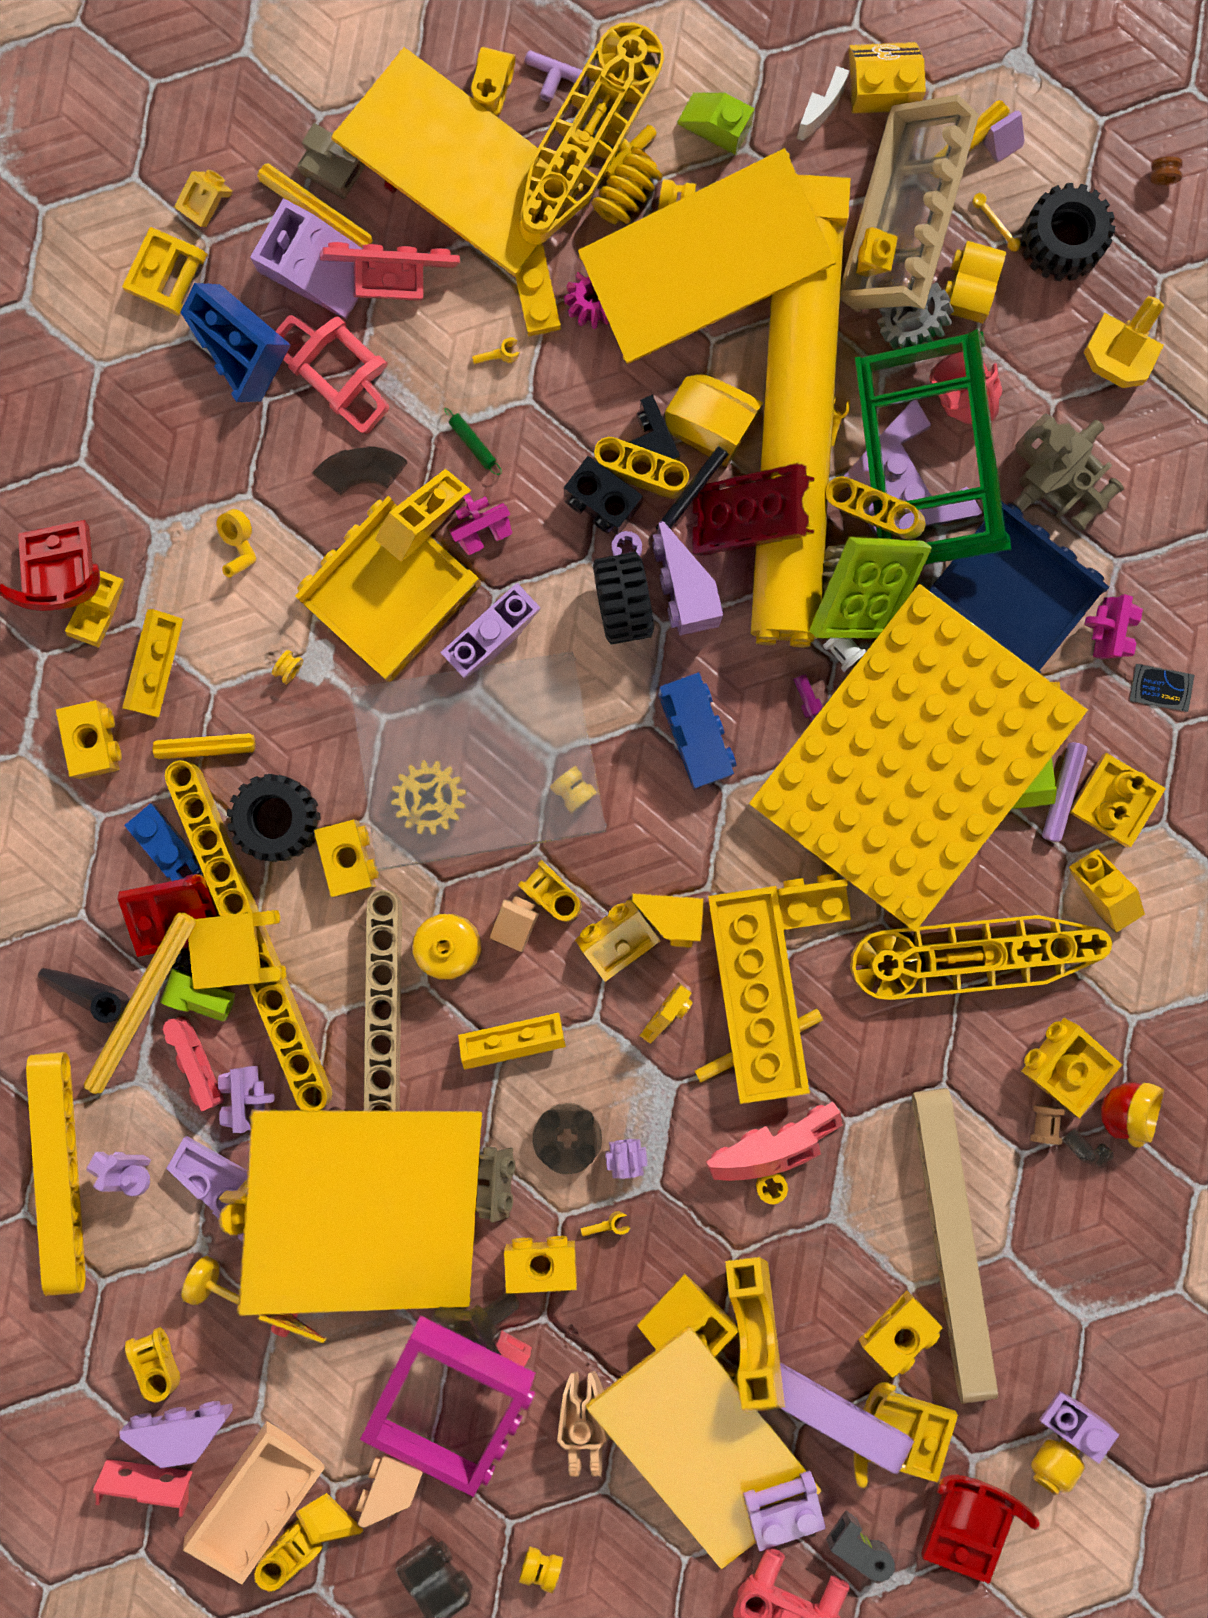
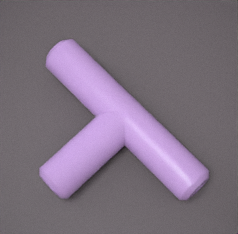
M528 51L525 56V64L548 72L540 93L541 99L547 102L552 101L561 78L575 83L582 72L578 68L533 51ZM586 76L581 85L587 86L590 79Z

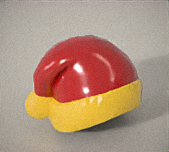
M1125 1082L1113 1087L1105 1095L1101 1105V1119L1107 1133L1114 1138L1127 1139L1129 1144L1137 1148L1144 1146L1145 1143H1151L1156 1129L1164 1089L1151 1083Z

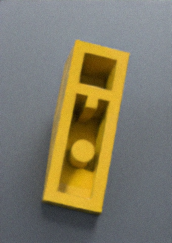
M445 468L388 513L375 540L397 559L403 561L426 541L464 500L463 496L471 492V489Z

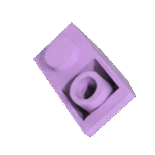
M1058 1391L1039 1419L1040 1422L1098 1464H1100L1119 1436L1107 1421L1061 1391Z

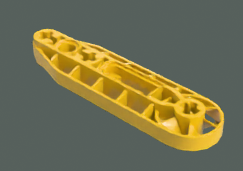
M635 22L619 23L610 27L604 33L531 159L519 222L521 235L526 242L533 245H540L546 242L550 236L590 202L649 97L661 72L664 62V51L657 35L646 26ZM647 52L656 53L658 64L644 65ZM643 69L648 78L639 81L637 78L641 75ZM586 76L595 83L588 96L577 93ZM599 97L603 102L597 105L592 118L582 132L580 129ZM626 101L637 105L629 121L619 115ZM607 103L613 105L595 138H593L592 135L607 110ZM570 104H573L580 110L573 123L561 120ZM610 128L622 132L613 149L603 142ZM555 130L564 137L557 151L546 148ZM595 155L607 159L598 176L588 170ZM539 158L549 164L541 179L532 177L533 169ZM569 166V169L566 172V177H564L562 175V169L565 170ZM579 183L591 186L589 192L578 202L572 198ZM530 189L533 191V193L527 202L528 193ZM555 192L560 197L551 198L546 193ZM541 212L544 215L543 221L535 224Z
M1041 915L919 926L916 932L913 931L914 944L909 938L898 933L913 931L909 927L888 929L867 934L856 944L851 954L850 970L854 982L863 992L874 998L887 1000L1045 985L1103 960L1112 950V941L1110 936L1098 927ZM1039 919L1051 922L1050 932L1026 934L1023 920ZM1016 921V936L991 938L989 923ZM982 924V939L956 940L954 927ZM1059 924L1077 927V929L1061 931ZM948 928V942L922 945L920 930ZM1057 938L1064 944V951L1059 957H1055L1051 952V944ZM1097 940V946L1092 947V949L1077 948L1076 942L1083 943ZM982 945V950L974 952L947 953L943 957H935L934 950ZM1023 946L1038 947L1039 953H1026L1024 956H1018L1017 949ZM922 951L925 956V971H921L919 952ZM888 955L886 959L893 962V967L887 968V974L883 975L885 971L878 969V963L883 962L884 956ZM973 960L984 961V965L936 970V962L947 961L948 964ZM915 961L912 964H904L903 962ZM1081 962L1080 964H1077L1073 967L1064 970L1065 964L1067 963ZM868 965V969L856 970V966ZM1055 965L1056 974L1043 980L1030 981V967ZM1020 968L1023 982L996 985L995 971ZM986 972L988 986L961 988V974ZM952 975L954 989L926 991V977ZM877 978L882 980L875 994L871 990ZM899 978L904 985L902 990L894 982L895 979ZM918 981L920 992L908 993Z

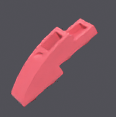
M832 1101L826 1106H816L809 1111L806 1118L796 1124L792 1122L784 1125L774 1137L766 1126L760 1130L753 1129L744 1134L740 1142L730 1148H720L712 1154L711 1159L706 1161L710 1174L714 1180H749L784 1172L804 1164L821 1155L818 1140L843 1126L841 1113Z

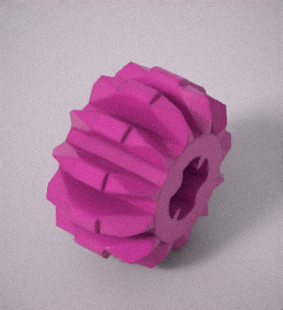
M577 272L575 275L577 283L568 282L566 287L570 294L564 296V304L570 306L568 309L569 317L579 316L578 325L581 327L586 324L587 320L591 321V327L594 330L597 328L598 320L600 319L604 324L608 325L609 321L600 301L592 303V299H590V302L587 301V296L593 295L595 299L597 295L589 275L585 278L583 274Z

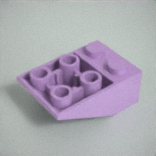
M283 198L250 256L258 273L344 319H347L359 298L354 297V262L320 260V251L323 247H328V243L331 242L348 243L349 249L362 248L314 214Z
M660 522L657 534L653 535L654 542H652L656 562H663L664 568H661L660 581L663 594H670L671 602H668L669 608H667L671 628L677 627L680 636L719 627L723 618V612L715 580L665 522Z

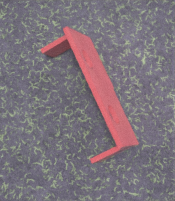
M107 1459L93 1489V1493H96V1505L100 1504L103 1495L137 1499V1502L179 1508V1517H183L188 1504L189 1482L193 1471L167 1467L160 1468L153 1465ZM126 1468L132 1471L128 1476H120L118 1474L120 1470ZM169 1474L173 1476V1480L162 1482L160 1477Z

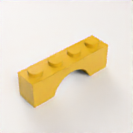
M761 1257L725 1261L729 1298L735 1311L740 1339V1365L737 1374L741 1410L759 1411L785 1408L768 1261Z

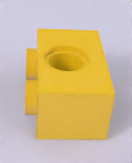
M95 700L55 709L69 777L83 779L120 770L118 761L122 760L121 749L118 742L113 740L111 728H114L115 721L111 709L107 708L106 704ZM95 731L97 742L93 747L88 748L85 744V738L89 732Z
M350 820L314 830L331 897H340L376 887L374 879L379 878V873L374 858H368L366 846L370 845V838L365 825L360 826L359 821ZM352 848L356 852L357 860L352 867L346 868L342 865L340 856L345 849Z
M567 1236L547 1237V1242L533 1243L532 1238L522 1237L512 1239V1244H506L504 1249L506 1294L577 1290L575 1241H568ZM539 1255L545 1256L550 1261V1267L544 1271L536 1270L531 1264V1260Z
M906 1290L858 1340L872 1358L894 1378L898 1373H906L915 1363L914 1357L923 1348L929 1349L937 1342L940 1337L939 1332L943 1327ZM902 1329L911 1331L908 1341L905 1343L895 1342V1335L898 1331Z

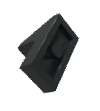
M653 394L641 399L640 412L636 413L637 419L643 432L649 431L650 433L638 437L629 443L680 461V454Z

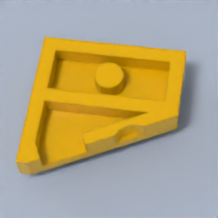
M678 982L639 1036L651 1044L675 1017L682 1019L693 1004L689 999L692 992Z

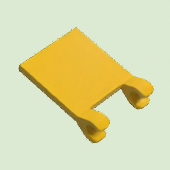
M279 910L195 919V926L188 937L194 990L286 979V967L283 965L260 967L256 926L279 924L281 921Z

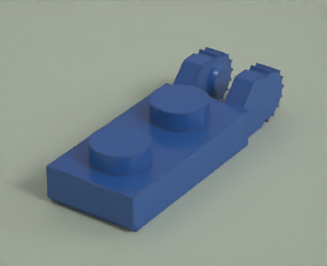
M150 803L124 825L167 878H171L172 881L184 879L179 871L186 865H188L193 874H200L204 877L193 850L154 804Z

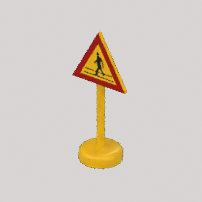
M204 1256L198 1260L185 1279L181 1294L182 1300L191 1305H198L205 1301L211 1292H214L239 1305L238 1294L216 1284L220 1273L218 1261L209 1256ZM291 1313L259 1315V1320L318 1342H325L324 1337Z

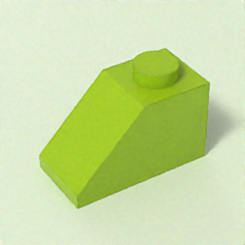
M693 93L677 124L736 155L752 127L755 108L727 93Z

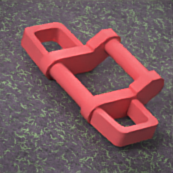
M292 315L288 316L275 332L284 338L289 330L296 325L311 336L294 358L286 353L283 360L288 364V368L295 375H301L330 403L329 407L337 415L341 414L359 432L368 434L389 410L388 403L370 383L387 367V362L380 355L375 356L346 328L347 324L339 316L334 317L316 331L299 318ZM336 338L365 364L355 372L339 393L310 366L327 343L329 344ZM363 388L367 390L377 403V409L364 424L358 421L346 409Z

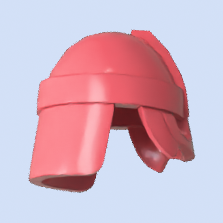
M963 352L950 354L937 363L929 376L931 384L966 377ZM996 362L992 365L991 371H988L984 363L991 422L998 415L999 400L1003 391ZM968 389L938 395L942 407L948 416L962 423L972 424Z

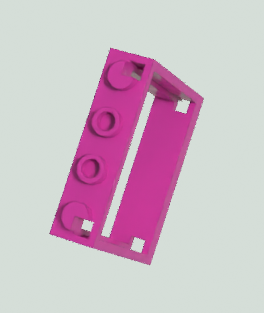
M420 1315L360 1440L474 1497L480 1484L487 1486L495 1469V1465L491 1464L493 1460H501L509 1443L505 1439L507 1433L514 1436L522 1419V1415L518 1414L520 1409L528 1410L535 1395V1392L531 1391L530 1388L536 1373ZM419 1351L512 1397L477 1464L386 1419Z

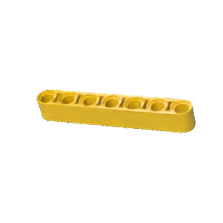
M67 1052L30 1055L26 1064L42 1291L45 1296L82 1293L86 1283L70 1059Z

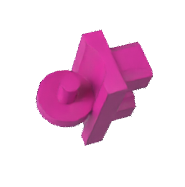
M469 493L463 496L466 506L455 512L459 520L470 515L473 518L448 529L455 542L458 541L468 555L484 548L477 531L489 526L496 541L513 534L507 517L510 515V512L504 503L479 514L478 511L490 506L486 496L473 502Z
M1123 594L1120 597H1104L1103 605L1098 606L1096 616L1085 618L1084 625L1093 628L1092 640L1095 641L1094 658L1132 657L1135 654L1137 643L1135 639L1126 637L1128 626L1132 627L1139 624L1143 609L1132 604V596Z

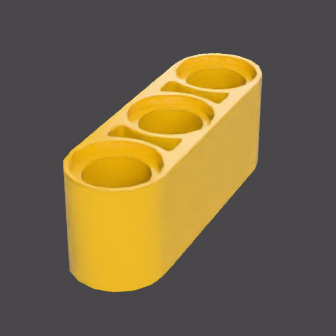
M615 437L602 438L595 446L594 460L628 484L671 499L678 498L688 486L689 472L685 464ZM606 450H613L617 452L619 457L616 461L608 463L603 461L600 455ZM642 461L646 462L651 469L648 473L641 475L634 472L632 466ZM670 473H675L682 478V483L678 486H670L664 481V478Z
M844 476L835 477L827 485L826 498L828 502L845 514L908 540L917 538L925 529V517L916 507L908 502ZM846 487H851V497L846 502L840 503L838 501L840 491ZM882 500L883 507L880 513L870 516L868 510L871 503ZM908 513L914 514V522L911 527L900 529L899 522L902 516Z

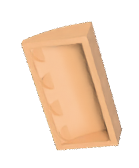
M266 1421L184 1536L183 1551L236 1582L243 1584L323 1472L325 1465L296 1440Z

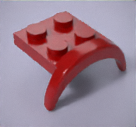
M85 520L18 533L22 592L0 584V595L4 599L28 610L53 611L77 606L88 601L96 594L100 585V569L98 564H93L90 527Z
M200 874L188 875L180 880L119 891L117 897L137 957L156 953L178 913H186L194 919L219 917L207 882ZM188 938L182 948L189 947Z
M950 1474L940 1480L936 1490L942 1497L921 1555L923 1560L990 1584L1014 1517H1018L1034 1530L1039 1528L1040 1521L1021 1501L1000 1488L968 1476Z

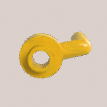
M230 509L221 514L216 521L220 537L227 544L236 546L240 554L239 557L222 567L223 574L228 578L233 577L256 562V555L248 541L252 534L250 520L243 512L237 509Z

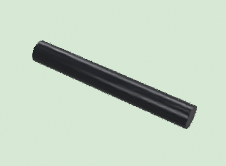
M718 445L660 522H665L672 529L729 455L726 450Z

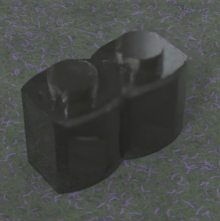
M430 1536L399 1558L396 1562L395 1571L404 1587L416 1600L426 1618H451L470 1604V1591L473 1587L466 1573L463 1570L458 1572L451 1565L450 1561L453 1560V1557L447 1545L443 1541L438 1543L433 1536Z

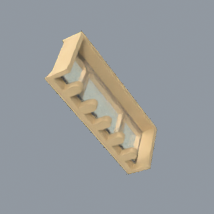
M959 95L891 106L841 282L840 300L857 312H860V309L913 306L925 310L979 114ZM874 227L898 236L891 271L870 277L856 273L859 261L858 251L862 245L867 228Z

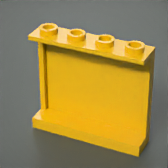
M387 496L384 501L378 500L370 507L367 512L369 517L360 526L356 524L344 536L345 542L337 551L333 549L324 556L320 563L322 567L314 576L309 574L300 582L297 587L299 592L295 597L390 684L482 584L480 579L470 569L467 570L431 536L403 561L397 559L379 544L375 538L388 513L397 507L393 499Z

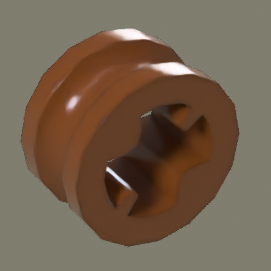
M1167 156L1152 161L1151 170L1154 173L1151 175V182L1163 186L1180 182L1182 180V172L1179 170L1183 166L1182 159Z

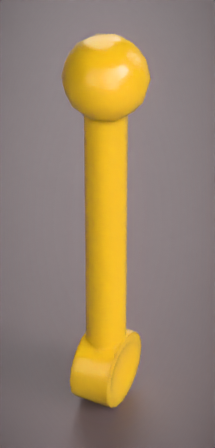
M983 193L975 194L972 200L973 206L983 210L1008 242V249L1010 251H1017L1021 246L1020 240L1012 237L986 204V195Z

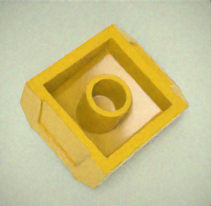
M704 374L687 376L665 410L666 425L670 434L709 457L718 445L729 453L722 465L727 467L745 433L760 414L764 403L738 388Z

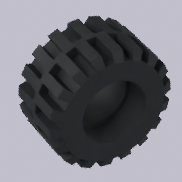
M1066 183L1062 190L1059 185L1051 188L1049 193L1045 192L1035 203L1023 224L1021 232L1024 234L1020 242L1021 247H1026L1022 253L1025 260L1031 258L1032 263L1030 267L1034 271L1040 268L1043 271L1041 276L1048 278L1050 274L1055 275L1054 281H1062L1065 276H1067L1069 281L1076 280L1080 274L1083 277L1089 273L1110 247L1113 241L1111 238L1115 234L1116 226L1111 225L1115 216L1113 212H1107L1110 204L1107 199L1101 201L1098 198L1101 193L1094 189L1090 193L1086 191L1087 185L1080 184L1078 188H1074L1073 183ZM1062 220L1074 224L1082 234L1083 244L1068 245L1061 242L1054 235L1051 223Z
M631 552L595 559L593 565L594 579L603 628L608 642L613 645L652 637L654 631L652 607L645 570L639 554Z
M264 774V777H253L248 785L243 783L238 788L241 791L238 796L233 795L230 800L234 804L232 810L227 809V817H231V823L227 824L228 830L234 834L232 838L234 843L240 845L244 853L252 855L259 860L277 862L291 860L294 856L299 857L304 853L303 850L306 847H311L314 843L312 840L315 834L314 830L320 829L317 827V820H321V816L316 809L319 805L316 799L312 798L311 792L307 787L286 776ZM273 798H280L286 801L292 811L290 828L283 836L277 839H269L263 836L257 826V814L260 807L266 801Z

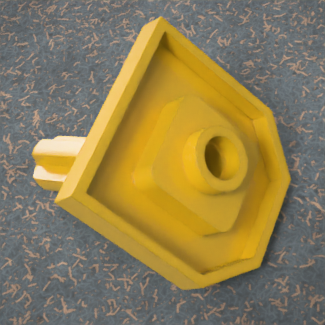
M1146 297L1132 320H1128L1126 324L1104 313L1084 350L1085 357L1092 371L1121 388L1144 385L1164 346L1148 336L1149 330L1164 309V304L1155 297Z

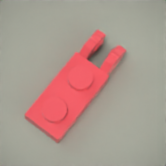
M183 1016L169 1019L163 1025L164 1038L166 1043L175 1046L177 1052L176 1062L181 1072L186 1073L190 1083L189 1093L192 1101L200 1107L201 1112L223 1103V1095L218 1089V1083L200 1039L197 1037L194 1027L191 1026L192 1022L189 1021L190 1019H186V1017L183 1018Z

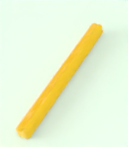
M186 913L176 914L84 1082V1088L91 1093L97 1094L104 1091L195 926V919Z

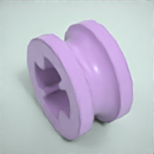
M624 531L615 536L612 541L613 556L622 554V549L617 546L620 542L625 544V540H631L632 547L637 549L635 552L641 556L642 542L637 534Z

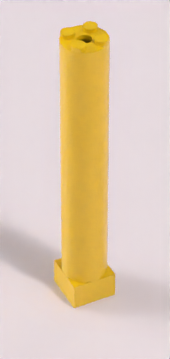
M797 174L830 251L835 256L836 265L772 295L761 471L795 463L806 465V475L814 477L815 481L809 482V489L805 491L802 501L804 510L809 515V527L806 528L814 530V534L756 546L751 635L756 637V644L776 645V640L790 641V646L810 647L811 642L818 639L809 629L821 604L823 593V563L828 510L826 488L830 477L844 231L849 220L851 178Z

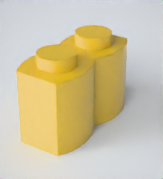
M966 241L962 250L956 249L950 267L951 270L955 271L953 282L947 281L944 288L951 300L950 304L954 311L951 315L984 323L992 306L1006 251L971 241Z

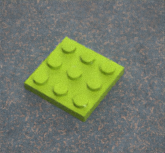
M849 537L809 631L816 638H877L911 595L932 547L924 541Z

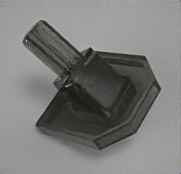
M504 1293L484 1309L478 1304L470 1310L439 1307L433 1314L431 1321L501 1355L493 1341V1338L498 1333L495 1326L516 1311L520 1303L513 1293Z

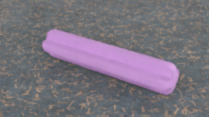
M1072 742L1067 746L1056 784L1055 804L1050 805L1042 832V837L1046 840L1060 842L1062 840L1088 750L1087 746Z

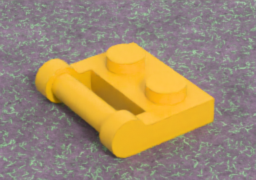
M149 227L122 288L127 293L180 316V311L183 307L182 301L199 265L204 264L208 254L192 244ZM179 254L184 255L187 259L170 295L166 296L162 294L165 284Z

